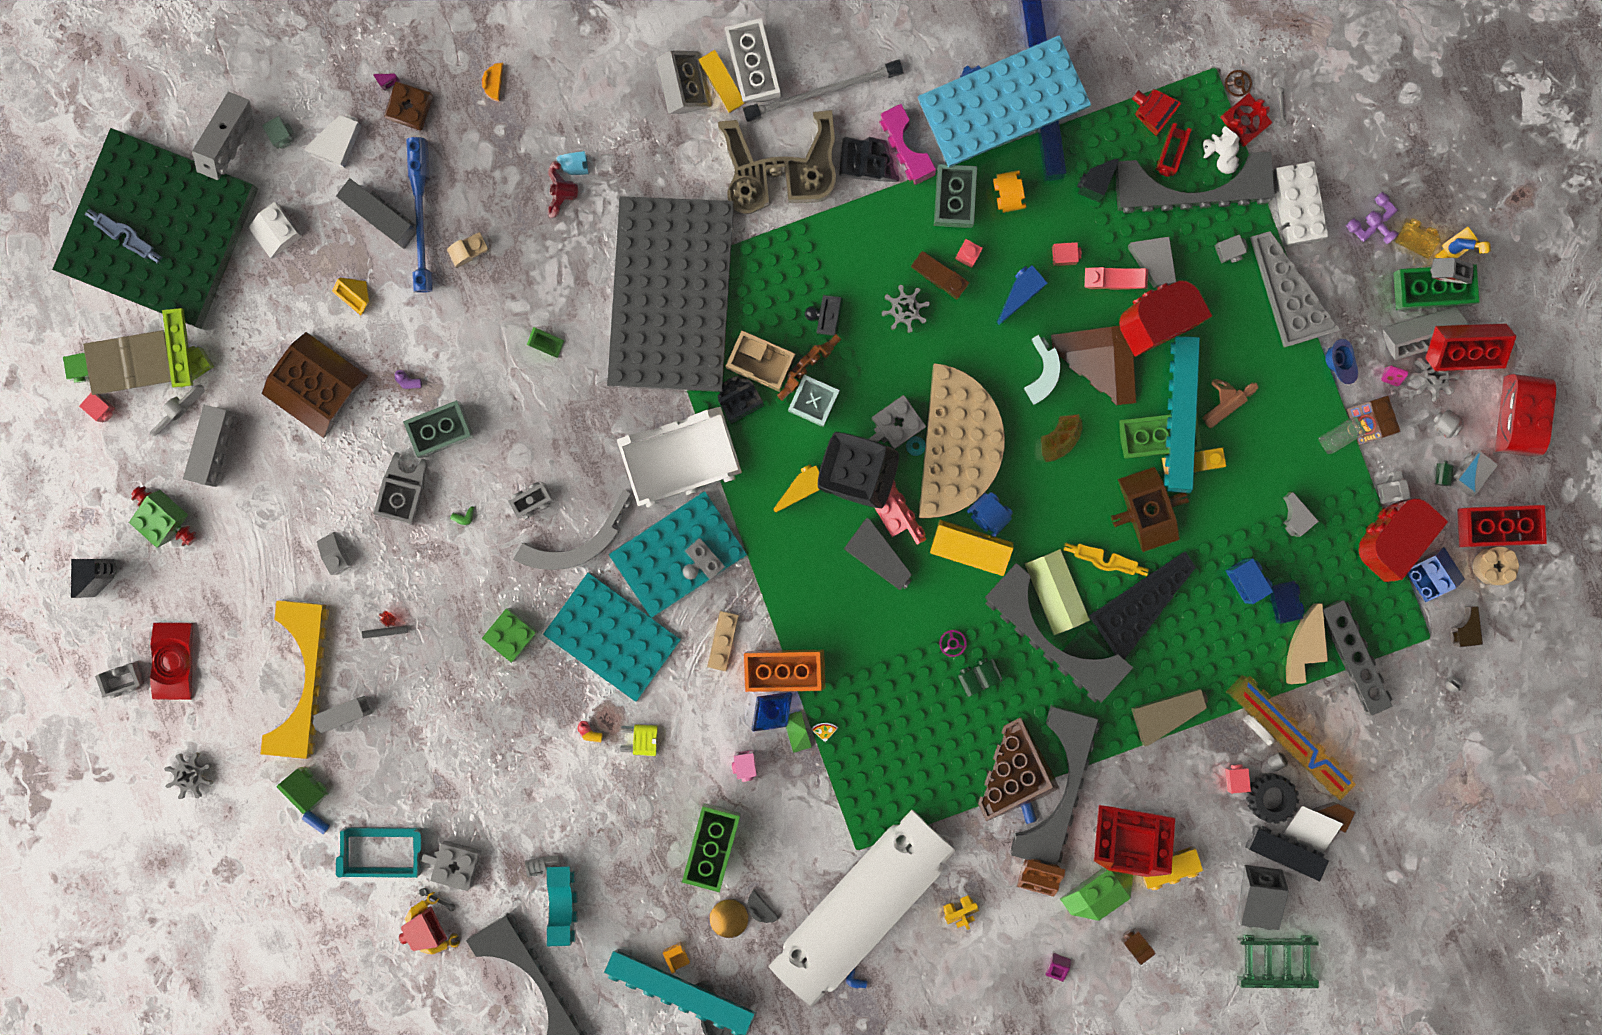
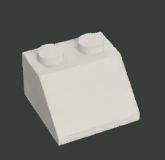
M276 202L262 210L248 227L271 259L302 237L282 207Z

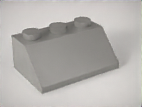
M669 51L656 58L668 114H684L711 107L703 69L698 60L700 59L698 51Z

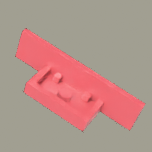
M893 481L884 507L882 509H875L892 537L908 529L918 545L927 540L925 532L917 524L914 513L908 509L904 496L898 492L895 487L896 483Z

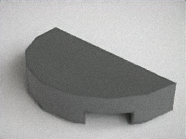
M753 889L748 899V910L751 916L758 922L773 923L780 919L774 910Z

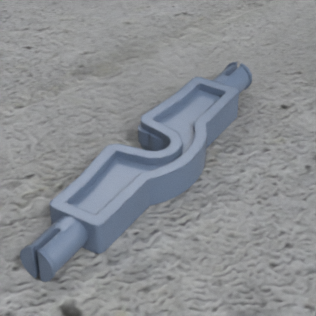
M91 209L87 210L89 213L86 212L85 215L94 221L93 224L103 230L109 237L118 240L123 233H126L123 243L124 247L136 252L145 259H152L157 264L161 262L162 256L155 253L152 246L141 240L133 228L122 223H116L102 213L98 215Z

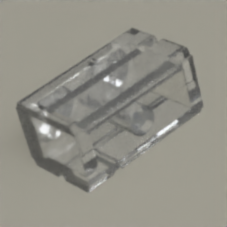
M1355 416L1344 421L1318 439L1328 454H1332L1365 434L1366 431Z

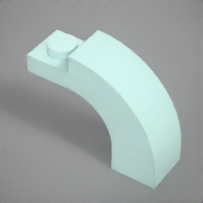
M1039 335L1032 338V342L1043 360V372L1038 380L1024 388L1033 405L1050 394L1058 381L1060 373V361L1056 349L1047 351L1049 345L1045 338H1040Z

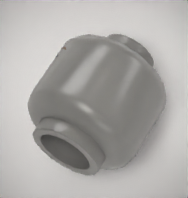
M1447 410L1444 413L1439 412L1433 420L1436 422L1434 429L1446 438H1451L1452 436L1455 438L1464 427L1462 424L1463 419L1451 410Z

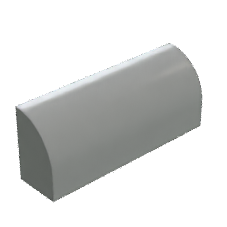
M1453 307L1382 328L1390 354L1395 360L1428 351L1435 326L1469 325V323L1458 309Z

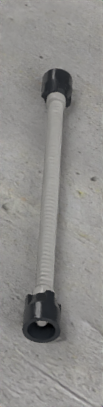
M900 59L886 63L885 67L877 71L875 70V72L843 80L840 83H833L831 86L817 88V90L814 89L810 92L798 94V96H791V98L775 101V103L772 102L768 105H749L743 107L746 121L750 122L761 118V115L771 110L818 97L822 94H827V92H834V90L843 89V87H850V85L853 86L857 83L876 79V77L888 76V78L902 75L904 74Z

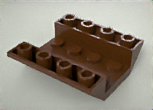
M305 332L288 347L270 372L261 394L325 438L335 424L333 420L354 390L358 392L369 376Z

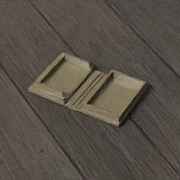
M164 330L83 344L92 395L171 382Z

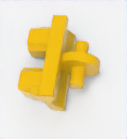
M969 895L960 899L963 908L956 911L953 902L943 906L946 915L944 918L949 925L962 919L956 923L957 928L965 925L967 930L970 929L969 923L975 921L973 915L968 918L966 917L979 911L977 904L973 902Z

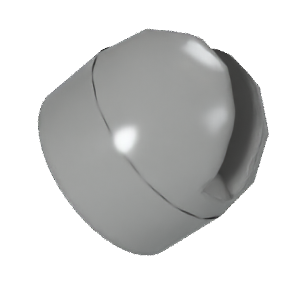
M1449 677L1445 682V686L1450 692H1458L1463 686L1462 681L1458 677ZM1454 681L1456 684H1458V688L1451 682Z

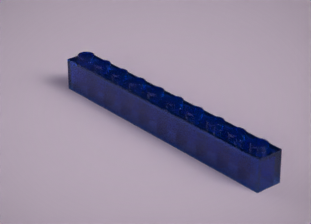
M1019 0L1025 47L1028 49L1047 41L1041 0ZM1058 120L1037 129L1045 181L1064 179L1066 175Z

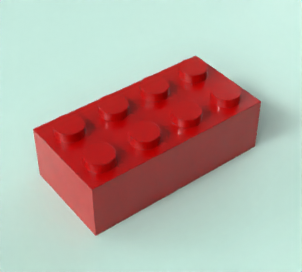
M1507 323L1435 326L1425 359L1434 371L1504 369L1507 366L1517 335Z

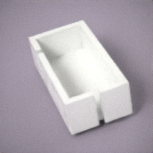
M1314 161L1297 164L1295 167L1291 165L1273 170V184L1281 226L1290 223V226L1282 230L1285 247L1322 241L1327 238V227Z

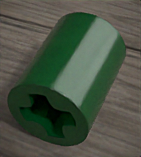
M1444 460V463H1437L1435 485H1452L1454 465L1447 464V460Z

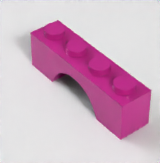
M902 104L881 113L879 124L883 132L887 131L890 136L888 137L889 144L892 148H896L898 152L896 156L899 163L905 165L907 169L905 174L908 180H913L914 184L917 185L935 176L936 169L928 154L913 152L904 143L903 135L910 126V119Z

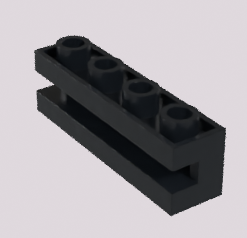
M1261 825L1259 829L1254 826L1251 841L1248 840L1245 848L1319 882L1321 881L1329 863V860L1324 858V853L1315 849L1313 852L1306 850L1307 846L1300 842H1296V844L1290 843V838L1280 833L1277 837L1271 834L1272 830Z

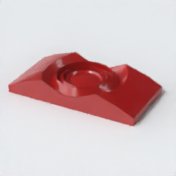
M153 623L150 644L152 654L150 673L152 700H192L193 623Z

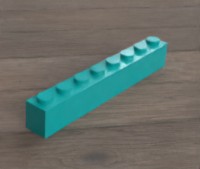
M1176 336L1175 341L1171 342L1170 354H1174V359L1170 361L1169 372L1173 373V380H1169V391H1172V399H1168V410H1171V417L1167 418V429H1170V436L1166 437V448H1169V455L1165 457V467H1168V474L1164 476V486H1167V492L1191 493L1193 490L1200 339L1197 337Z
M618 950L612 952L604 971L605 974L609 975L608 978L613 981L619 982L621 980L626 982L625 986L634 990L639 988L643 990V994L653 998L655 995L661 998L660 1001L670 1006L675 1004L679 1006L678 1010L684 1013H689V1011L695 1013V1017L702 1021L707 1019L713 1021L714 1026L720 1029L726 1027L732 1030L731 1033L733 1035H748L757 1012Z

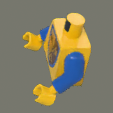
M1466 227L1442 245L1444 249L1437 253L1435 257L1458 258L1470 249L1475 250L1476 247H1479V253H1489L1491 251V244L1488 241L1480 242L1472 230Z

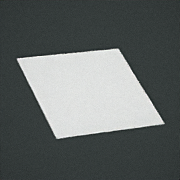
M1302 806L1283 835L1290 838L1289 840L1294 843L1300 842L1306 845L1312 851L1315 849L1324 853L1343 824Z

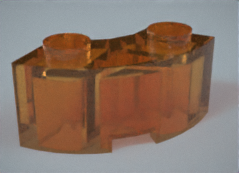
M1079 415L1060 416L1055 430L1041 437L1042 456L1046 462L1063 457L1076 445L1082 431V420Z

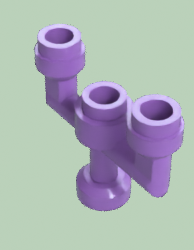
M1382 191L1374 200L1378 206L1384 207L1386 212L1383 215L1374 210L1365 217L1366 223L1370 226L1364 231L1361 223L1355 218L1345 225L1350 233H1355L1363 243L1376 232V228L1385 236L1384 242L1386 244L1390 243L1399 234L1396 230L1390 231L1383 223L1388 221L1398 209L1390 201L1389 196Z

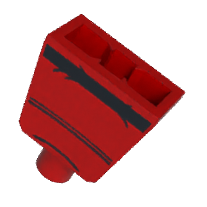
M1153 89L1149 96L1138 90L1132 98L1134 102L1140 105L1135 115L1155 136H1157L1181 104L1179 101L1156 89Z

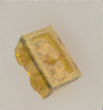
M1405 218L1404 225L1394 242L1429 259L1441 241L1438 234L1439 231L1432 227L1427 229L1421 226L1422 223L1417 219L1411 218L1410 220Z

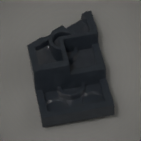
M849 137L842 139L839 176L872 181H899V176L896 175L894 170V161L889 153V146L886 140L868 137L865 140Z

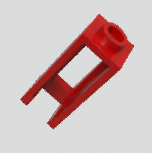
M1173 123L1169 128L1155 170L1159 171V174L1166 177L1174 176L1177 172L1191 132L1190 128H1187L1186 131L1176 128V123ZM1175 137L1180 139V143L1172 166L1169 167L1164 165L1163 161L1171 138Z

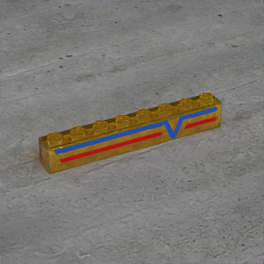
M1242 675L1226 692L1251 717L1260 723L1333 797L1341 801L1356 785L1352 781L1354 777L1346 769L1342 771L1338 767L1340 763L1332 756L1329 758L1325 754L1326 749L1319 743L1314 744L1311 741L1313 737L1305 729L1301 731L1297 727L1299 723L1291 716L1288 718L1284 714L1285 709L1281 705L1271 702L1270 699L1272 697L1264 689L1260 691L1256 687L1258 683L1249 676L1247 678Z

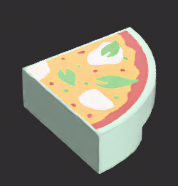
M820 723L813 726L811 730L826 742L838 727L831 723Z

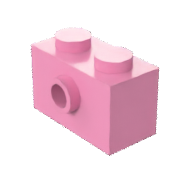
M754 750L736 752L734 754L735 762H732L733 774H737V779H742V782L752 781L757 776Z

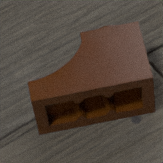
M1136 928L1134 930L1129 929L1123 934L1121 941L1140 965L1156 954Z

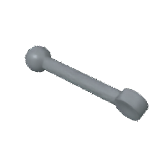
M1279 87L1277 89L1281 118L1279 126L1285 127L1287 121L1284 119V89Z

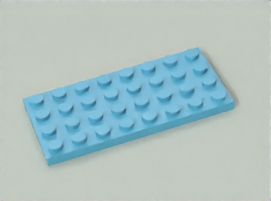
M1060 35L918 96L919 103L948 168L1091 106Z

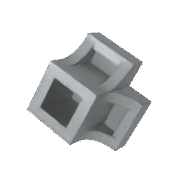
M1402 470L1390 472L1385 483L1376 485L1381 504L1411 498L1407 479H1403Z

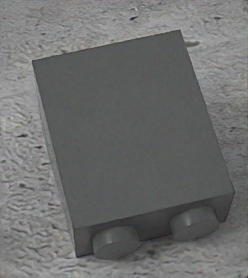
M1244 865L1238 911L1242 926L1249 928L1258 927L1266 930L1280 929L1289 893L1283 870Z

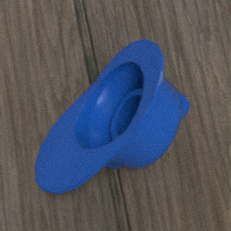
M1339 339L1333 344V347L1328 349L1325 357L1326 364L1336 373L1341 382L1352 384L1358 378V367L1353 346L1348 340Z

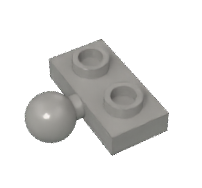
M700 538L685 550L695 562L683 568V575L687 579L696 578L698 570L701 569L711 580L725 567Z

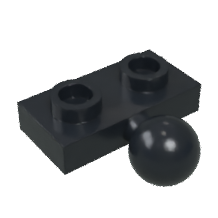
M823 295L820 311L815 306L806 308L805 317L807 320L816 321L819 318L818 334L837 335L843 298Z

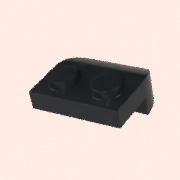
M738 376L726 380L723 383V392L718 394V401L731 424L765 406L753 383L749 379H742Z

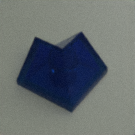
M786 692L757 696L751 730L755 732L787 727L793 694Z

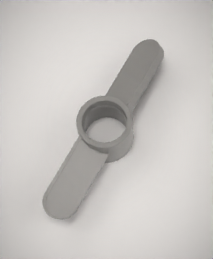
M200 384L196 385L181 400L176 396L166 402L162 409L167 416L151 430L150 435L152 437L156 436L171 420L174 421L180 418L187 411L188 407L205 392L204 387Z

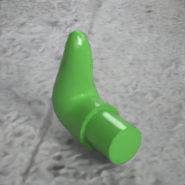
M471 506L465 516L453 512L450 519L461 525H469L473 519L474 507Z

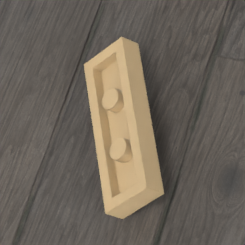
M720 611L707 665L708 668L726 671L739 615Z

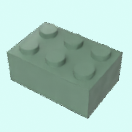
M938 164L934 226L973 227L977 166L954 165L948 168V165Z
M458 400L403 421L418 458H424L475 438L462 404Z

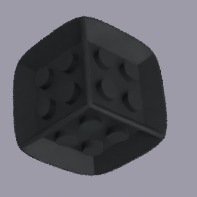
M834 432L821 464L818 488L825 493L834 494L852 502L882 509L893 485L899 462V453L889 446H884L866 438Z

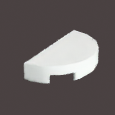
M1247 714L1243 718L1244 722L1268 746L1275 742L1269 732L1253 717Z

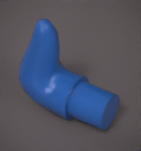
M854 968L846 978L847 985L857 989L866 988V980L855 979Z

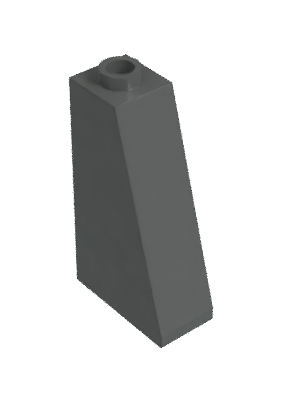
M866 518L844 550L897 589L901 590L902 587L906 589L912 581L909 578L912 574L873 523Z

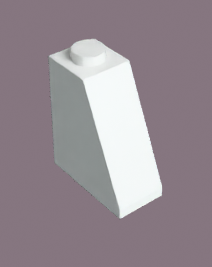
M348 114L346 117L339 115L306 146L305 151L345 168L361 129V125L357 122L358 119Z

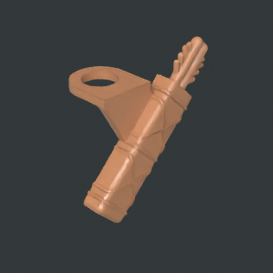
M1214 379L1212 385L1219 390L1220 404L1203 416L1205 424L1212 428L1238 407L1242 406L1247 401L1246 397L1253 395L1256 389H1258L1257 383L1248 385L1242 392L1240 389L1236 391L1234 387L1223 380Z

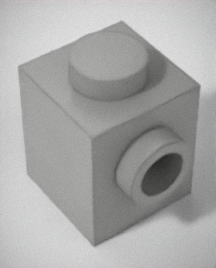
M1240 234L1215 245L1221 264L1229 260L1232 263L1243 259L1242 255L1247 253L1246 241L1244 238L1241 239Z

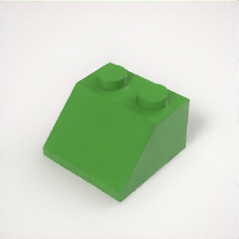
M306 767L297 768L276 786L302 814L313 810L329 794L326 791V786L320 781L317 782L312 777L313 773Z

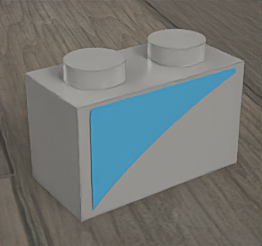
M1481 451L1470 452L1465 457V464L1462 468L1459 467L1453 473L1452 484L1468 496L1476 495L1498 466L1497 463Z

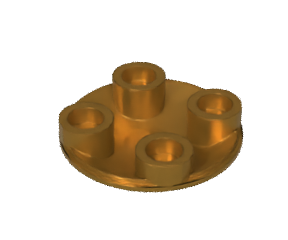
M735 899L723 900L713 907L710 914V924L719 936L734 938L742 934L746 929L748 913L745 907Z

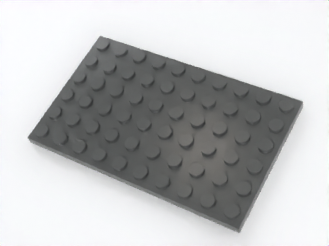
M620 196L608 387L723 392L734 201Z

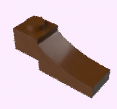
M923 251L911 265L912 269L939 289H943L956 300H958L969 285V282L955 271L953 272Z

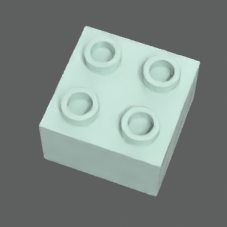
M804 375L788 412L824 427L839 390Z

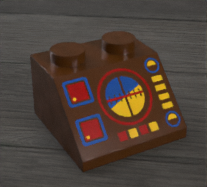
M1388 395L1346 409L1358 445L1401 432Z

